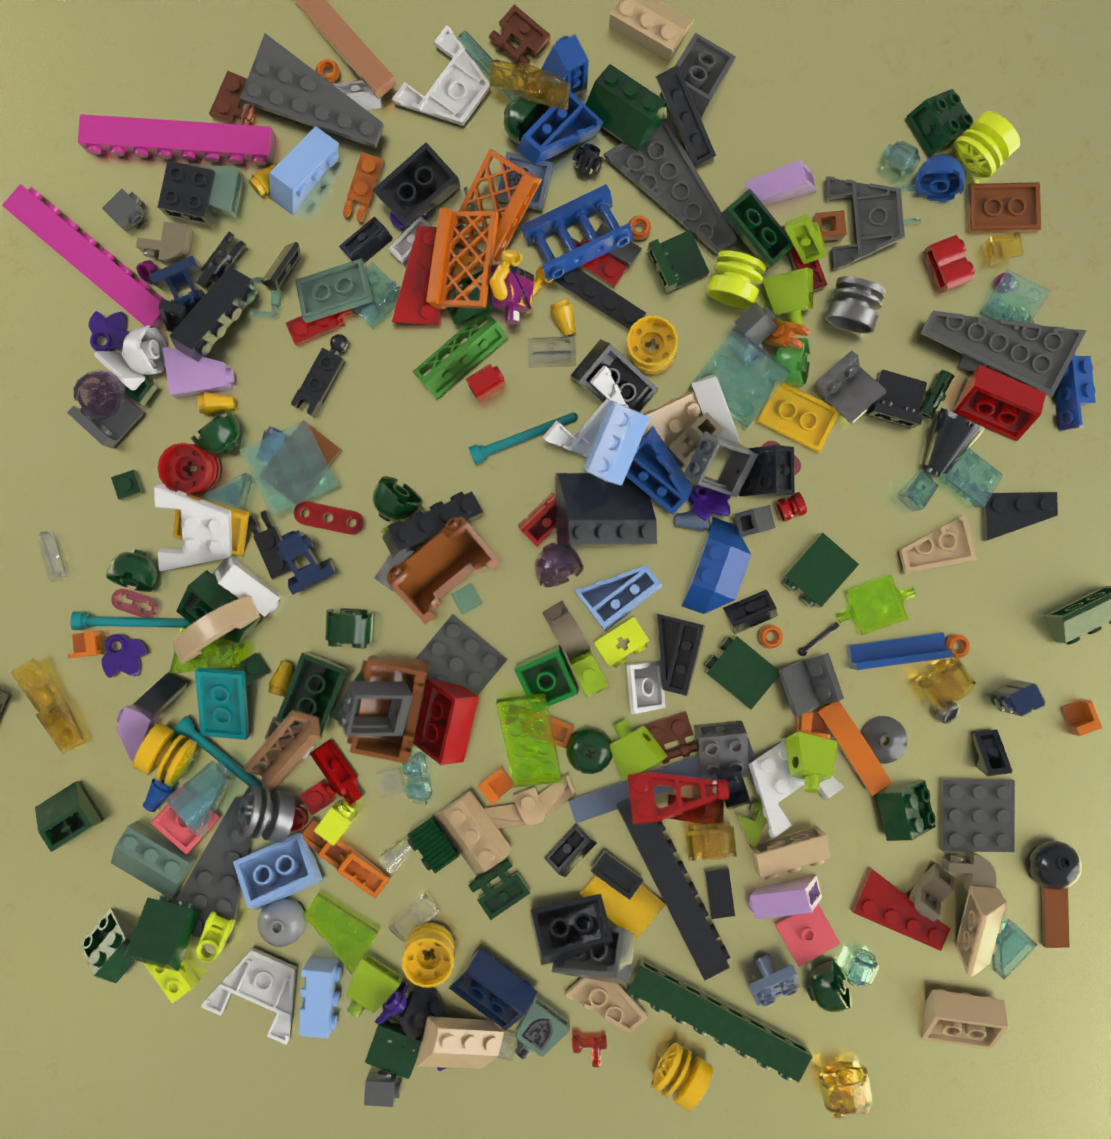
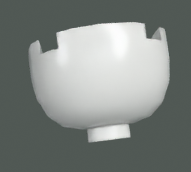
M148 325L132 330L125 337L122 348L124 361L133 371L142 375L158 374L166 370L162 349L167 347L166 341L157 328H149L150 326Z

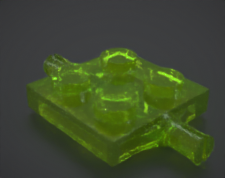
M888 575L846 590L849 610L837 613L836 617L839 618L846 615V617L838 619L839 623L853 619L858 625L861 635H865L908 620L904 609V600L916 597V592L906 595L915 591L913 587L899 591L892 575Z

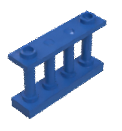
M607 184L520 225L527 245L536 243L547 262L542 265L547 282L559 278L564 273L618 247H624L633 241L630 224L628 223L620 227L609 208L613 205ZM598 212H601L611 229V232L601 237H598L587 218ZM577 222L580 223L590 241L578 248L566 229ZM558 232L568 251L557 258L554 257L545 240L546 237Z

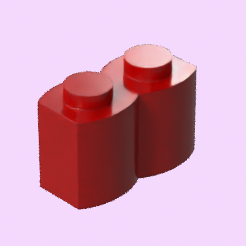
M957 235L925 248L928 262L934 271L937 285L942 293L974 279V266L966 259L965 244Z
M491 364L465 379L479 403L504 388L503 383L505 382L498 366L492 367Z

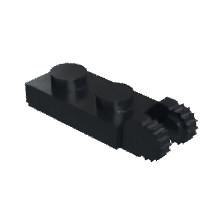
M267 510L261 512V518L268 528L267 530L260 532L257 521L253 516L249 517L248 524L254 534L253 538L271 579H276L292 572L288 563L286 561L282 562L276 550L279 549L277 543L282 541V538Z

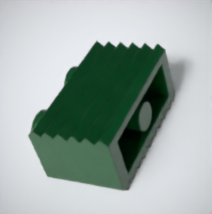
M433 814L411 829L407 834L409 837L407 841L414 851L419 850L423 857L421 859L423 865L428 871L432 869L435 874L460 855Z

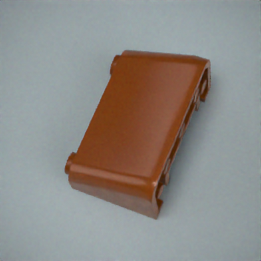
M454 517L446 523L442 530L404 561L391 567L388 571L387 581L426 625L435 617L432 614L434 605L437 607L441 605L438 599L474 570L480 573L483 571L481 569L483 566L493 570L501 562L463 517Z
M369 656L367 661L363 660L360 675H364L365 681H406L413 696L402 736H348L347 743L351 744L350 753L408 764L430 661ZM361 699L358 717L388 716L392 699Z

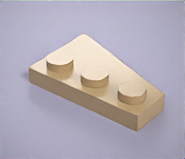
M689 391L666 402L665 405L655 410L643 413L651 417L644 435L654 426L665 445L668 447L703 415L695 393Z
M966 514L899 551L904 574L977 560Z
M581 978L564 993L565 997L582 1004L584 1008L601 1015L605 1020L629 1034L634 1032L648 1019L646 1012L629 996V993L620 983Z

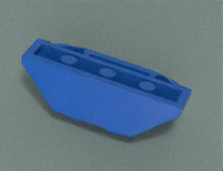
M715 517L712 518L710 529H708L681 605L682 607L705 614L736 600L751 558V553L743 538L740 537L739 530L735 524Z

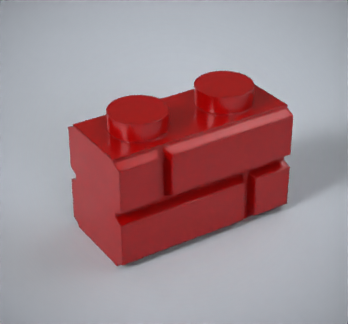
M553 493L543 500L528 515L527 519H523L518 524L520 530L537 547L557 529L556 496Z

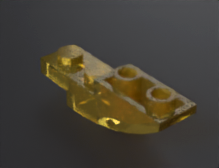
M497 59L491 61L490 86L525 95L524 99L563 110L568 109L570 84L564 79L549 71L522 62L512 64Z
M34 658L10 672L37 710L36 717L62 754L84 742L77 721L51 676L45 675Z

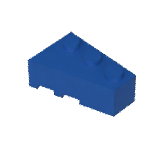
M576 34L570 37H561L556 41L533 83L539 99L546 102L549 108L568 89L574 95L587 89L589 59Z
M568 89L523 135L517 150L533 165H537L596 136L604 122Z
M652 426L642 437L626 477L673 515L688 500L693 486L687 477L683 475L684 472L654 426Z

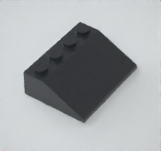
M555 473L557 546L657 544V522L651 498L629 478L625 477L623 484L618 485L605 481L591 473Z

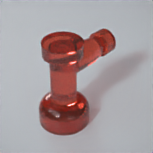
M572 1033L573 1054L580 1053L582 1048H592V1066L601 1067V1050L607 1049L606 1034H601L600 1037L582 1038L579 1033Z

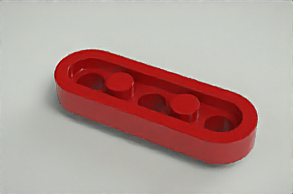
M309 501L298 503L294 509L295 520L303 525L349 535H357L365 527L364 517L356 511ZM304 509L309 510V515L307 517L302 516V511ZM329 513L332 514V521L326 522L325 516ZM351 518L356 520L354 527L348 525V521Z

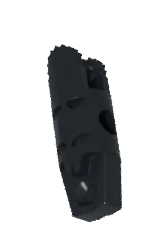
M230 231L201 268L203 273L197 280V284L205 290H208L229 266L231 267L232 263H234L246 247L243 241H239L231 252L227 254L225 251L234 239V234Z

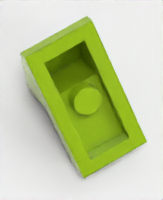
M805 214L785 222V230L803 264L826 257V250L817 221L812 223L809 215Z
M760 795L758 801L754 800L751 806L750 813L753 814L752 817L734 811L748 842L753 847H757L767 819L766 817L764 818L762 812L763 805Z

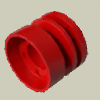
M177 443L165 449L159 458L157 467L159 478L168 489L175 492L179 490L187 494H199L209 491L219 480L221 472L220 462L216 454L206 453L198 445L189 443ZM196 466L197 470L191 471V467Z

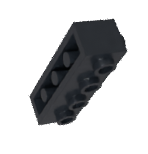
M229 266L169 335L175 348L197 362L203 356H206L213 344L224 336L226 329L231 323L240 317L243 309L254 301L257 290L253 279Z
M471 491L467 494L459 492L450 498L451 501L445 504L443 501L437 502L430 506V510L425 513L420 510L410 515V520L403 523L401 520H398L388 525V530L382 538L392 557L396 558L423 545L442 530L446 523L454 517H463L468 523L475 521L483 511L473 492Z

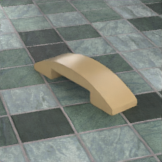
M245 596L217 608L186 628L172 643L180 664L184 665L200 655L202 648L232 629H242L258 619L260 615L252 596Z

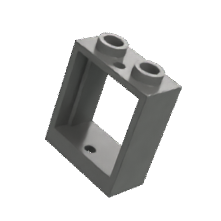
M705 431L683 475L698 485L737 498L758 454L741 444ZM720 446L733 450L719 480L705 476Z
M349 681L348 689L343 694V711L339 712L338 716L339 726L343 728L345 736H402L413 696L406 681ZM358 699H392L388 716L354 717Z

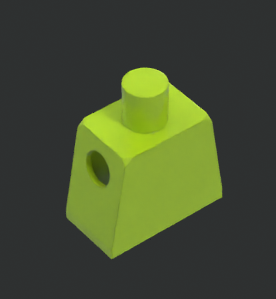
M803 268L763 278L774 314L778 316L787 315L788 322L804 325L801 311L813 309V269Z
M590 649L571 660L568 658L588 699L609 689Z
M626 719L613 725L619 739L610 744V750L622 782L627 780V775L638 774L668 757L645 726L632 731Z
M798 731L785 738L790 775L804 780L805 792L817 793L819 792V783L833 776L837 741Z
M365 953L346 992V995L353 1000L347 1008L348 1012L355 1017H359L365 1008L375 1013L400 986L403 977Z

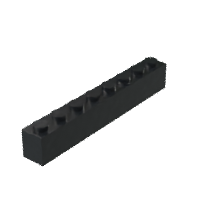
M630 797L617 803L618 811L704 981L729 969L730 966L727 959L731 957L725 945L719 946L716 938L720 937L714 923L708 924L705 917L709 916V913L703 902L698 904L695 898L698 892L692 881L687 882L684 874L688 872L682 860H676L673 853L677 852L671 838L665 839L662 833L666 830L663 822L633 825Z

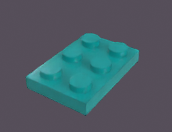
M198 667L195 670L201 736L247 740L250 736L245 671Z

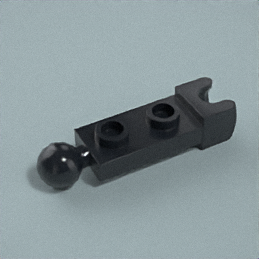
M336 334L330 340V351L322 347L300 389L297 390L291 401L293 407L300 408L304 402H309L307 413L312 417L316 416L325 395L345 361L338 355L348 348L347 337L342 334Z

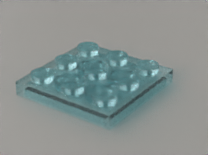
M733 328L694 381L711 374L716 375L731 417L747 428L788 378L791 371Z
M307 420L240 450L272 516L338 486Z

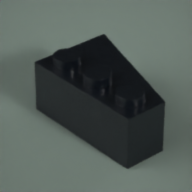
M657 614L663 690L688 696L705 625Z

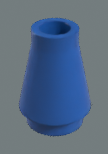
M156 778L152 779L143 807L150 812H155L174 791V785L172 787L164 783L165 778L162 781H158Z

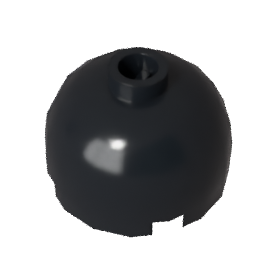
M1059 841L1044 842L1037 846L1030 855L1031 875L1044 888L1054 890L1066 889L1076 883L1081 875L1082 864L1080 856L1067 843Z

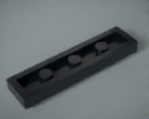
M676 65L655 76L692 164L696 167L715 157L716 153L679 66Z
M578 268L566 272L554 280L556 285L627 331L630 330L637 320L644 318L646 315L645 311Z

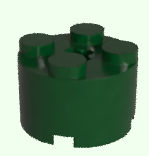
M340 608V613H334V609L326 610L325 640L328 641V646L342 647L343 643L352 644L353 648H367V645L374 641L375 612L371 611L367 615V610Z

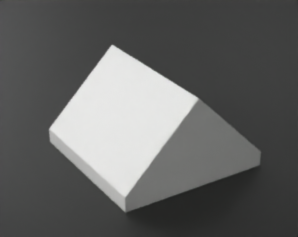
M661 661L626 663L625 672L629 712L637 714L666 708Z

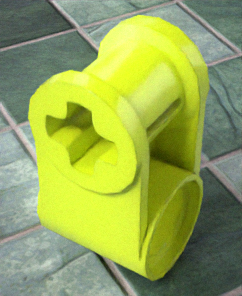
M215 911L210 913L196 948V955L199 960L211 962L222 952L234 927V919L227 920L216 915ZM205 944L213 945L215 949L214 954L206 951Z

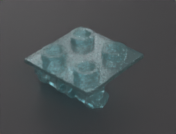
M372 262L366 268L373 302L353 309L374 328L396 306L400 287Z
M1007 269L981 312L997 320L1034 323L1033 318L1051 291Z
M968 449L951 468L950 472L943 475L942 479L945 481L944 484L949 485L951 488L955 489L957 487L956 493L962 491L961 497H965L974 507L977 505L984 508L1003 474L971 449Z
M422 752L413 753V756L410 755L408 764L401 763L402 772L407 776L408 782L406 794L411 799V802L428 805L427 800L431 799L432 791L430 782L425 781L430 779L429 777L423 778L422 776L427 774L428 770H421L427 768L426 758L422 755Z

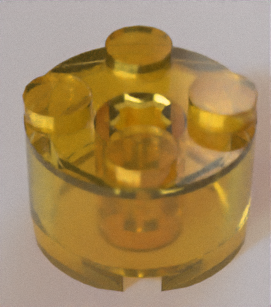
M957 656L948 661L943 659L933 666L934 671L930 674L928 672L924 673L916 679L919 688L935 710L948 707L946 702L952 700L957 702L974 689V684H976Z
M713 822L710 828L703 824L688 825L689 830H686L688 859L690 861H696L695 856L696 858H702V860L730 858L729 855L737 856L734 826H731L730 822Z
M838 1062L827 1066L824 1074H822V1071L819 1073L824 1106L828 1111L832 1112L833 1117L843 1118L848 1114H866L870 1112V1105L873 1099L868 1071L863 1065L859 1064L860 1068L853 1066V1062Z

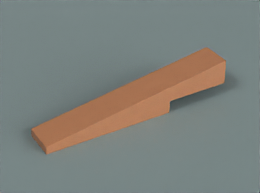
M293 0L378 99L396 85L395 78L326 0Z

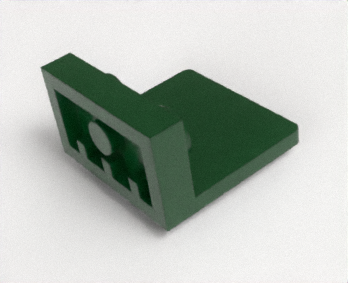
M953 89L926 99L906 116L930 156L937 154L950 142L959 138L973 124L972 116L966 111L960 96Z
M690 230L662 243H659V240L656 239L648 244V254L666 293L709 273V269Z
M388 1018L383 1023L378 1024L365 1063L409 1079L419 1054L424 1032L416 1039L408 1040L401 1024Z

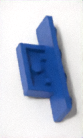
M1074 354L1055 391L1059 428L1061 431L1081 428L1083 426L1081 405L1096 403L1091 356H1075Z

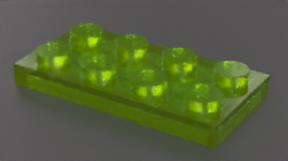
M545 693L497 699L496 706L514 788L561 783L562 775Z

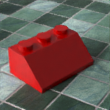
M979 365L969 377L953 409V413L1018 441L1041 416L1046 393Z
M432 678L427 679L413 744L440 765L464 762L479 696L465 686Z

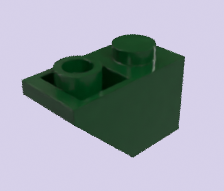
M483 271L473 274L474 278L477 279ZM470 277L464 278L460 281L459 286L464 291L473 281ZM490 284L486 308L448 307L454 324L467 321L470 317L481 312H487L494 307ZM476 287L467 297L471 301H479L480 289ZM458 289L456 290L452 300H454L460 294Z

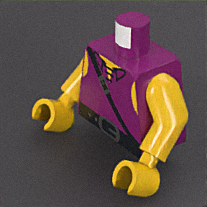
M506 250L502 254L504 262L491 266L489 284L492 304L494 307L505 311L506 324H518L519 313L530 311L532 299L542 287L540 284L543 281L547 282L542 266L537 268V278L534 280L533 274L517 267L521 262L522 254Z

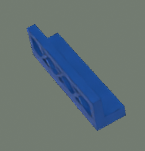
M944 632L848 645L850 666L854 670L953 657L952 650L946 649Z

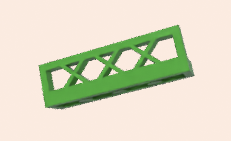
M481 312L412 372L437 399L508 336L494 318L487 312ZM485 319L488 321L482 327L478 328V325H480ZM468 337L464 343H460L463 338ZM449 352H450V355H449L448 357H446L445 359H442V357H443L446 353H449ZM429 368H432L425 377L422 375Z

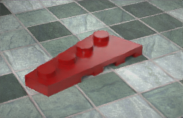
M417 226L391 323L439 325L440 309H435L426 302L437 227Z
M869 868L851 911L856 915L942 951L951 929L938 919L933 922L927 916H922L906 894L872 868Z

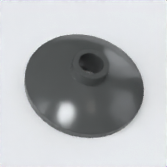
M878 716L869 720L861 730V734L880 764L892 763L905 752L907 734L902 724L896 719L888 716ZM887 736L889 738V743L887 745H883L882 739Z

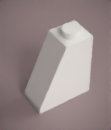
M233 555L230 558H225L214 571L218 583L239 599L248 595L252 596L258 612L264 617L278 607L280 597L277 591Z

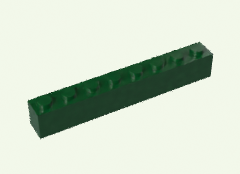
M640 959L630 976L629 984H626L629 996L636 1001L642 1002L644 1000L650 1003V1007L659 1013L665 1011L671 1014L673 1020L680 1024L685 1022L693 1026L694 1031L703 1036L707 1033L714 1037V1041L721 1046L727 1047L729 1045L735 1048V1052L744 1058L750 1056L756 1059L757 1064L767 1070L771 1067L778 1071V1075L785 1080L791 1081L793 1079L800 1082L813 1057L809 1049Z

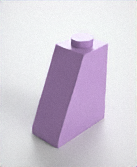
M801 160L745 181L747 189L744 190V193L750 188L762 204L766 206L811 194L817 190L811 169Z
M169 347L162 348L171 396L183 398L204 394V392L214 393L232 390V382L235 381L232 368H229L224 362L202 357L197 362L179 350Z
M817 875L755 889L749 897V908L751 912H754L755 919L812 913L822 899Z

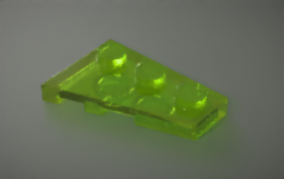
M180 627L179 635H180L186 628ZM220 637L202 648L200 655L184 665L180 664L175 651L169 674L195 672L198 667L214 669L239 668L244 644Z
M320 893L317 894L304 914L318 934L331 946L334 954L347 966L346 969L352 975L379 931Z

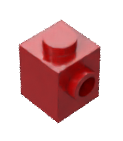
M325 778L299 795L311 815L319 812L337 799L335 790Z

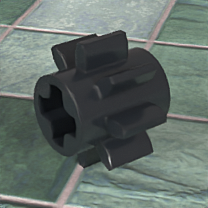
M585 143L583 147L579 146L572 160L577 161L575 167L585 174H591L593 170L597 171L600 169L604 159L599 156L601 150L590 143Z

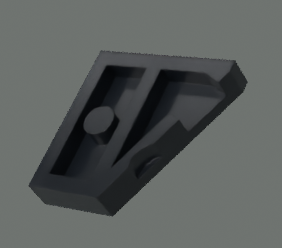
M416 985L414 990L409 992L406 999L407 1005L400 1013L398 1020L408 1040H413L424 1032L427 1017H442L446 1011L433 987Z

